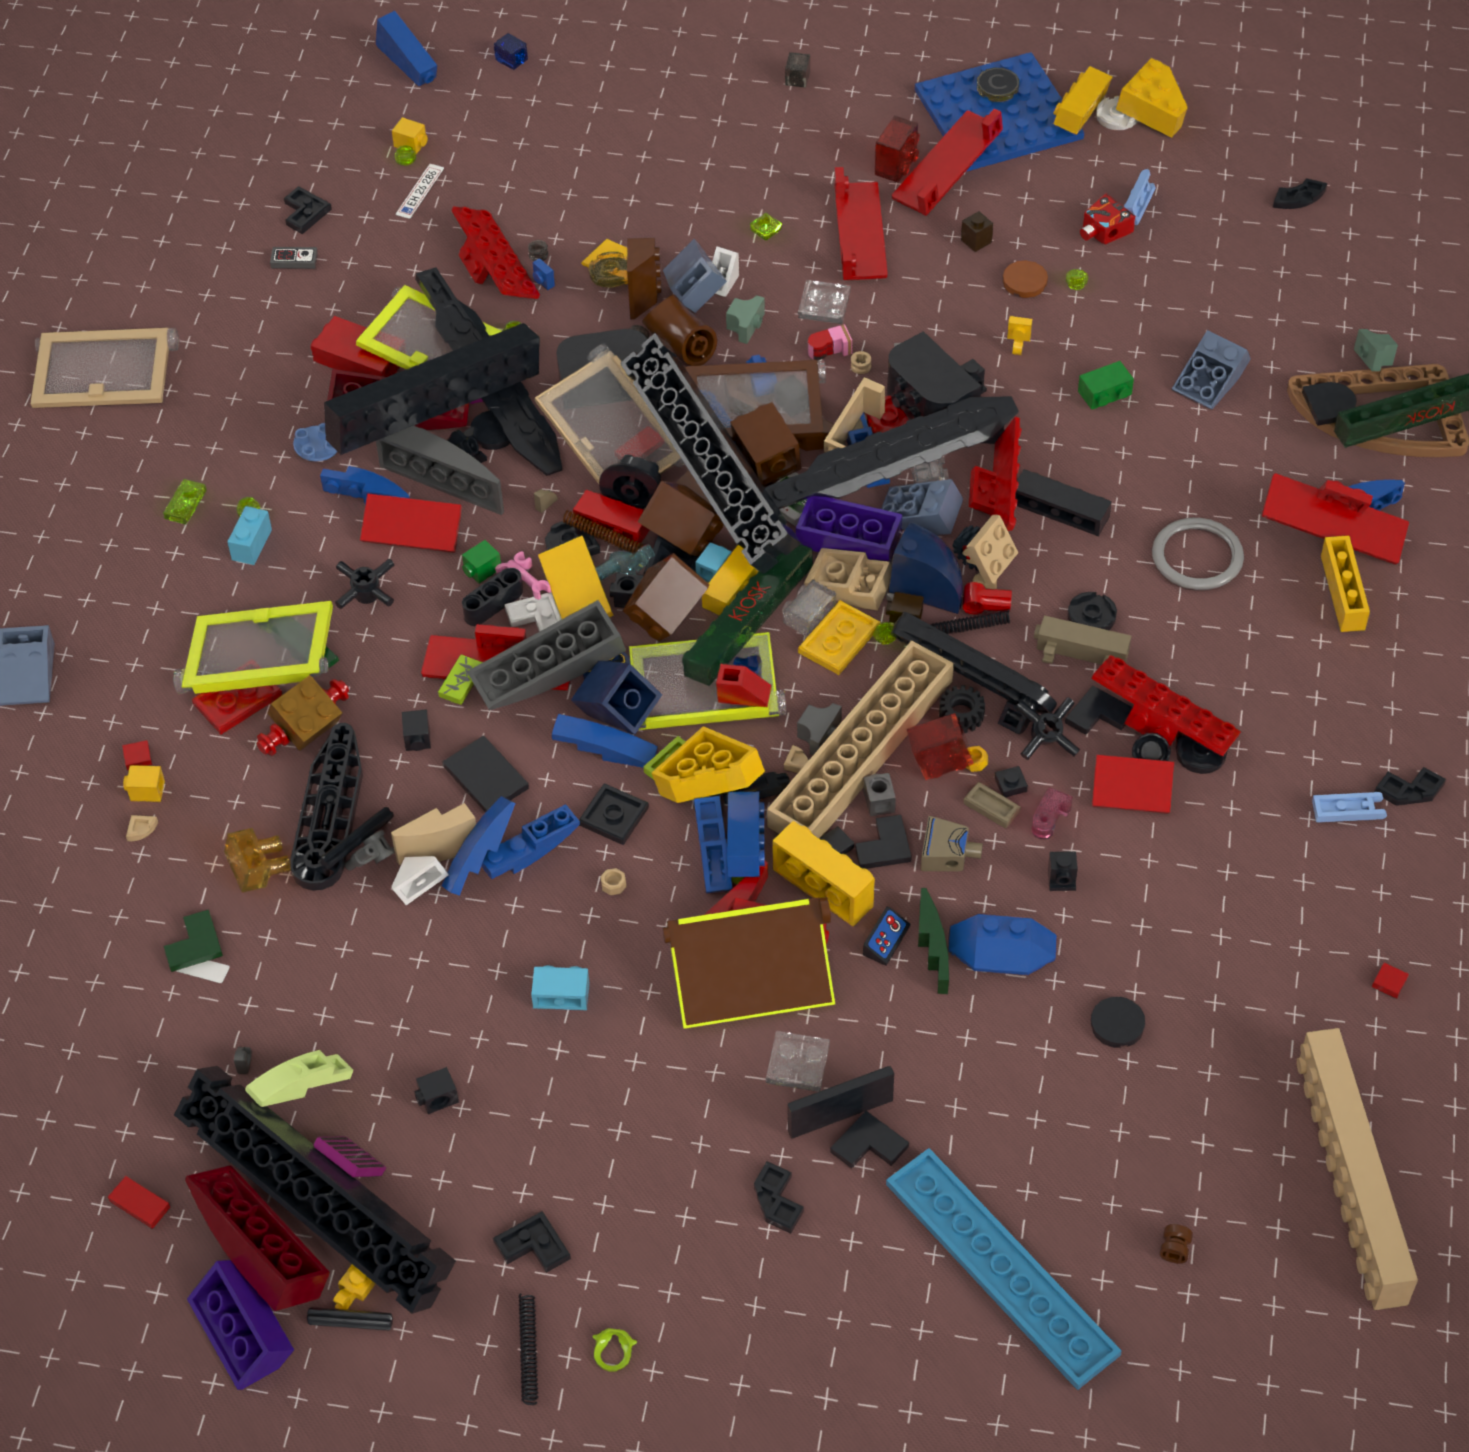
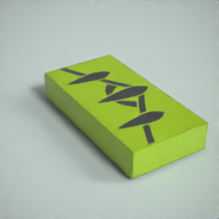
M460 655L438 691L439 697L462 705L474 685L467 671L483 662Z

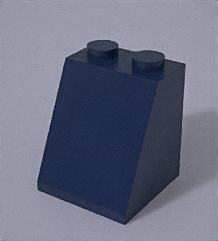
M598 660L571 698V701L586 715L635 735L663 694L630 663Z

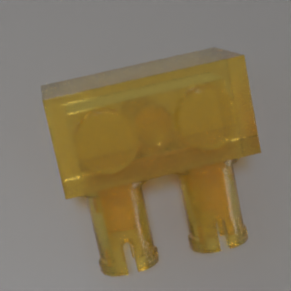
M253 828L227 834L224 853L242 893L267 887L270 876L291 871L290 860H288L289 857L287 855L267 860L264 855L282 851V842L279 840L280 837L278 835L258 840Z

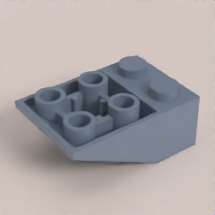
M695 239L663 269L672 292L687 308L695 313L727 282Z
M1207 330L1172 387V390L1212 410L1242 375L1251 360L1248 350Z
M952 479L889 487L881 509L902 514V530H905L912 522L930 530L936 535L951 534L963 497Z
M49 625L0 628V706L50 702L55 643Z

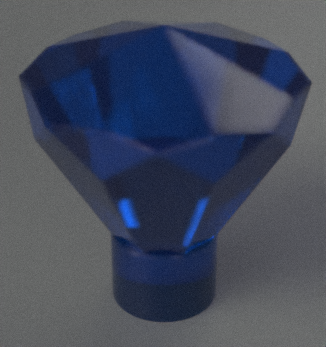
M753 654L745 658L735 657L733 664L746 666L758 675L762 667V660L759 655Z

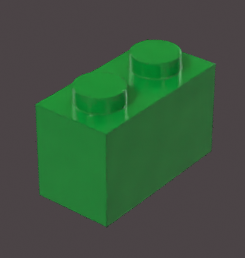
M1117 361L1079 375L1078 392L1092 410L1132 395L1134 378L1122 362Z

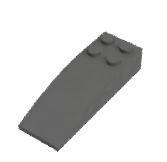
M415 426L376 441L381 468L502 515L504 513L500 480L479 461L449 441Z
M599 600L468 670L467 673L488 709L493 710L560 686L592 670L598 660L608 661L625 652L626 649L621 635Z

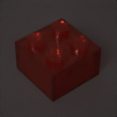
M894 115L876 141V176L899 183L903 175L906 176L908 174L912 162H916L919 156V150L917 149L920 138L918 123Z
M956 713L907 729L913 755L925 780L938 778L955 770H963L974 764L968 740Z

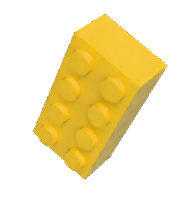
M792 821L773 840V870L812 898L826 896L830 911L854 927L874 907L875 878L871 872L857 866L847 855L837 852L827 841L817 838L806 826H800L795 821Z

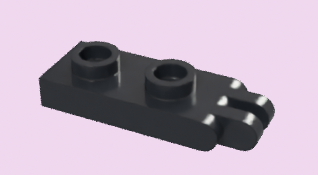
M776 772L763 773L749 787L729 792H759V799H764L781 794L791 781L787 773L777 774ZM728 792L722 793L725 805H728Z

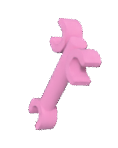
M523 551L518 552L514 556V560H509L507 563H501L495 567L496 574L506 568L518 569L521 572L522 580L532 588L533 595L538 600L541 599V590L551 593L548 581H538L526 571L533 565L530 557L525 559Z

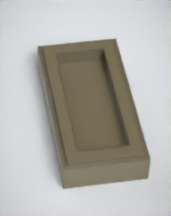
M980 782L971 789L963 801V804L1005 829L1021 811V806Z

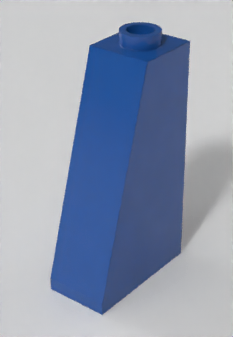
M396 11L377 19L376 46L416 85L421 86L432 82L436 78L437 64Z

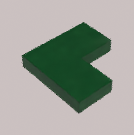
M209 909L183 917L189 938L164 946L171 972L223 956Z

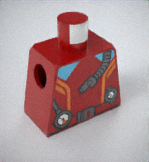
M1106 193L1085 211L1083 228L1080 229V235L1085 241L1094 237L1102 244H1108L1133 233L1136 216Z

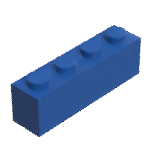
M728 792V877H759V866H765L764 802H759V792Z

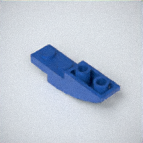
M348 466L346 473L323 469L320 474L323 491L332 494L348 495L354 498H364L365 506L367 494L410 498L394 482L365 469Z
M1375 480L1348 487L1361 489L1366 494L1372 495L1373 498L1369 507L1380 511L1382 508L1400 501L1405 482L1403 480Z
M565 804L522 826V833L501 843L497 852L487 850L481 867L491 879L509 870L515 874L536 862L559 845L580 825V821Z

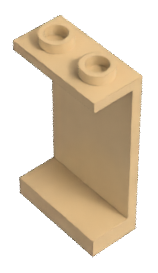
M865 377L863 378L824 440V453L838 447H847L843 444L848 438V431L853 430L863 412L881 419L885 412V386Z

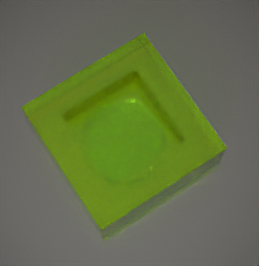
M764 213L750 223V230L766 241L782 230V223L768 213Z

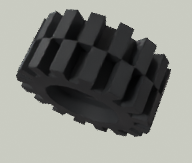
M961 685V689L953 686L952 692L950 689H947L945 695L942 694L939 705V719H941L942 725L947 724L948 730L954 728L955 733H959V729H963V733H967L968 728H970L971 732L976 729V726L979 728L981 721L984 720L985 703L984 697H980L978 690L973 693L974 688L969 687L966 690L965 685ZM964 705L971 708V711L968 713H958L952 708Z

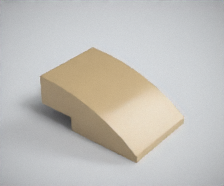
M821 548L804 584L809 589L830 599L841 600L851 606L878 611L890 584L892 566L887 561L869 560L864 552Z
M465 803L443 815L436 808L392 831L391 835L398 864L401 865L405 857L435 856L439 862L455 858L466 837L476 825L475 816Z

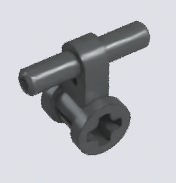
M383 829L363 841L365 846L353 853L351 859L346 861L345 867L347 870L351 871L356 867H362L372 860L377 864L395 853L394 847L391 848L383 836L385 834Z

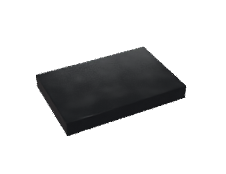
M485 736L480 737L442 761L443 767L485 813L501 796L512 800L529 789V783Z

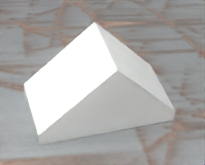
M716 247L712 262L727 282L715 294L726 297L739 277V254Z
M435 856L405 857L392 884V889L407 905L449 874Z

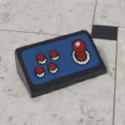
M887 906L863 945V956L887 966L911 924Z

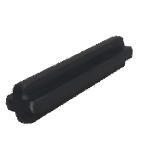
M311 1307L307 1313V1322L309 1325L391 1330L393 1316L391 1313Z

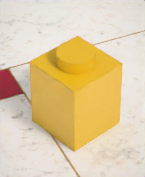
M402 117L392 130L393 144L396 148L417 154L427 143L428 137L424 124Z
M130 766L128 776H124L123 781L124 791L128 792L130 801L161 802L165 783L161 766Z

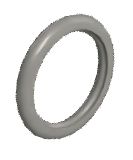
M1200 517L1184 518L1168 524L1158 533L1152 546L1153 560L1160 573L1172 583L1193 590H1210L1229 583L1238 575L1244 561L1243 547L1238 537L1223 524ZM1188 529L1207 530L1217 534L1229 544L1232 552L1231 563L1227 570L1215 577H1187L1169 566L1164 556L1165 544L1173 534Z

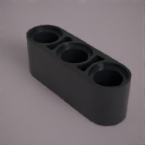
M506 568L466 595L462 600L464 621L470 626L480 625L504 609L505 604L517 600L523 594L521 572L516 568Z

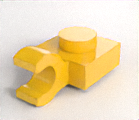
M1009 317L1007 339L1014 340L1012 354L1022 355L1024 341L1030 342L1033 319Z
M353 1264L338 1283L341 1290L333 1299L337 1303L335 1309L348 1310L355 1298L364 1301L375 1286V1283Z

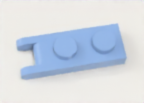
M1148 169L1140 173L1127 202L1124 204V207L1136 216L1135 225L1139 224L1156 189L1154 183L1148 182L1151 175Z
M1381 792L1313 795L1312 803L1316 822L1376 820L1387 817L1386 810L1375 809L1374 802L1383 800Z

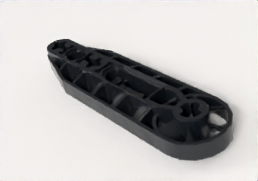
M903 612L893 625L890 634L900 642L908 645L913 641L954 663L953 671L1006 700H1011L1016 704L1022 700L1040 714L1053 713L1056 708L1057 702L1042 685L1029 680L1015 670L917 617Z
M338 723L332 727L329 737L311 764L291 854L290 869L295 882L302 888L312 891L324 890L333 886L340 879L344 871L346 856L330 869H324L323 865L319 863V859L342 841L337 839L339 830L346 829L345 837L352 832L363 772L356 734L348 723ZM320 764H324L322 773L315 774ZM359 766L357 777L351 776L352 767ZM313 784L319 785L317 794H311ZM355 787L353 798L346 797L348 788ZM308 805L314 806L313 815L306 816ZM324 806H325L324 819H323L322 825H321V827H322L323 829H320L321 819H322L323 810H324ZM333 806H335V807H334V811H333V816H332V821H331L330 830H326V829L329 828V824H330L329 821H330V817H331V812H332V810H333ZM351 808L349 818H342L343 809ZM303 827H310L308 836L301 837ZM330 870H332L334 873L329 877Z

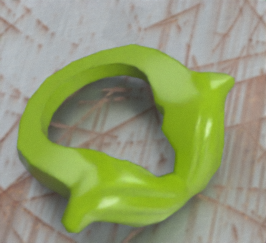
M605 1329L598 1335H593V1339L596 1340L594 1359L597 1365L608 1372L623 1369L628 1365L632 1346L637 1344V1341L632 1339L624 1330ZM616 1334L621 1343L624 1358L619 1364L610 1366L602 1361L601 1353L611 1340L612 1335Z

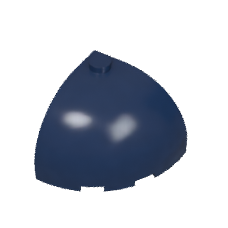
M911 522L905 529L894 552L889 593L900 592L923 596L924 604L958 614L963 595V580L957 559L941 538L930 530Z

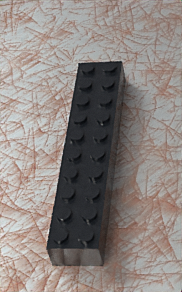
M522 323L324 402L326 441L340 455H343L539 375L540 337L525 323Z

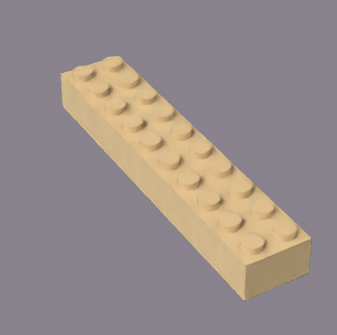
M911 641L767 809V827L780 834L792 821H795L800 826H806L817 838H821L864 788V777L871 776L879 770L952 683L954 663Z
M1340 1029L1307 1032L1304 1044L1300 1046L1301 1055L1300 1058H1297V1069L1299 1074L1304 1075V1092L1306 1097L1311 1099L1313 1105L1311 1106L1312 1119L1314 1122H1318L1319 1125L1318 1137L1321 1147H1325L1327 1152V1169L1329 1172H1333L1335 1178L1333 1181L1336 1197L1341 1198L1342 1219L1344 1222H1348L1350 1228L1349 1242L1351 1247L1356 1248L1357 1251L1356 1264L1358 1272L1364 1275L1366 1281L1364 1284L1366 1298L1372 1301L1374 1310L1407 1306L1418 1278Z

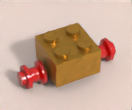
M309 675L271 703L267 714L276 724L270 726L271 732L269 734L260 733L257 735L258 742L256 744L259 750L265 755L268 753L273 756L276 754L275 747L279 744L286 746L289 744V740L299 751L304 749L338 723L342 711L336 706L335 702L339 699L346 701L349 698V688L342 680L332 679L329 682L330 688L325 690Z

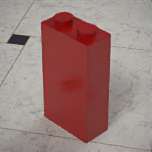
M336 316L324 326L323 331L311 343L313 361L336 370L389 377L394 375L400 368V366L356 346V340L367 327ZM380 332L373 338L407 355L405 341Z

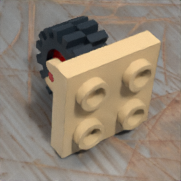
M992 515L981 529L978 526L974 528L973 525L965 527L952 544L954 553L958 554L957 558L959 560L962 559L964 565L968 564L970 569L975 567L976 571L980 572L985 584H994L1018 554L1000 515Z

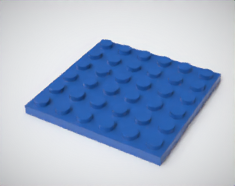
M1032 52L915 84V92L942 136L952 128L967 110L981 117L989 115L993 109L1001 111L1003 130L967 171L1084 139L1082 128L1076 135L1053 124L1056 115L1053 114L1057 104L1062 102V98ZM1003 68L1016 75L1018 86L1009 94L992 95L980 88L978 78L986 70Z

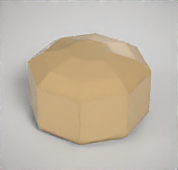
M617 868L606 870L601 875L602 891L609 895L621 894L626 888L625 873Z

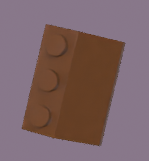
M627 238L630 320L636 319L657 303V293H662L661 280H657V277H661V264H656V261H660V247H655V238Z

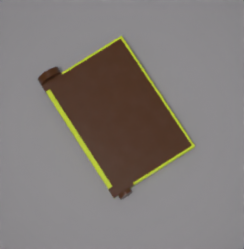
M827 897L667 921V927H662L664 942L670 943L683 1029L835 1005L823 924L831 923L830 906Z

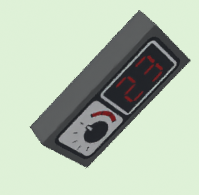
M273 247L270 260L271 268L315 269L318 255L317 247Z

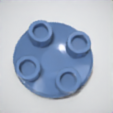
M325 423L296 430L293 447L295 452L303 459L323 461L337 453L326 441Z

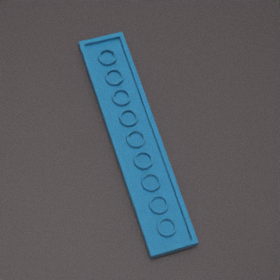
M930 1148L886 1179V1185L1077 1390L1121 1356L1122 1350Z

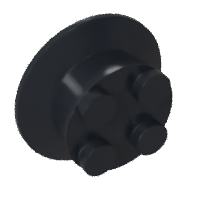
M629 454L624 455L617 464L608 466L599 478V487L603 496L616 501H622L627 505L645 510L661 483L659 466L655 462Z

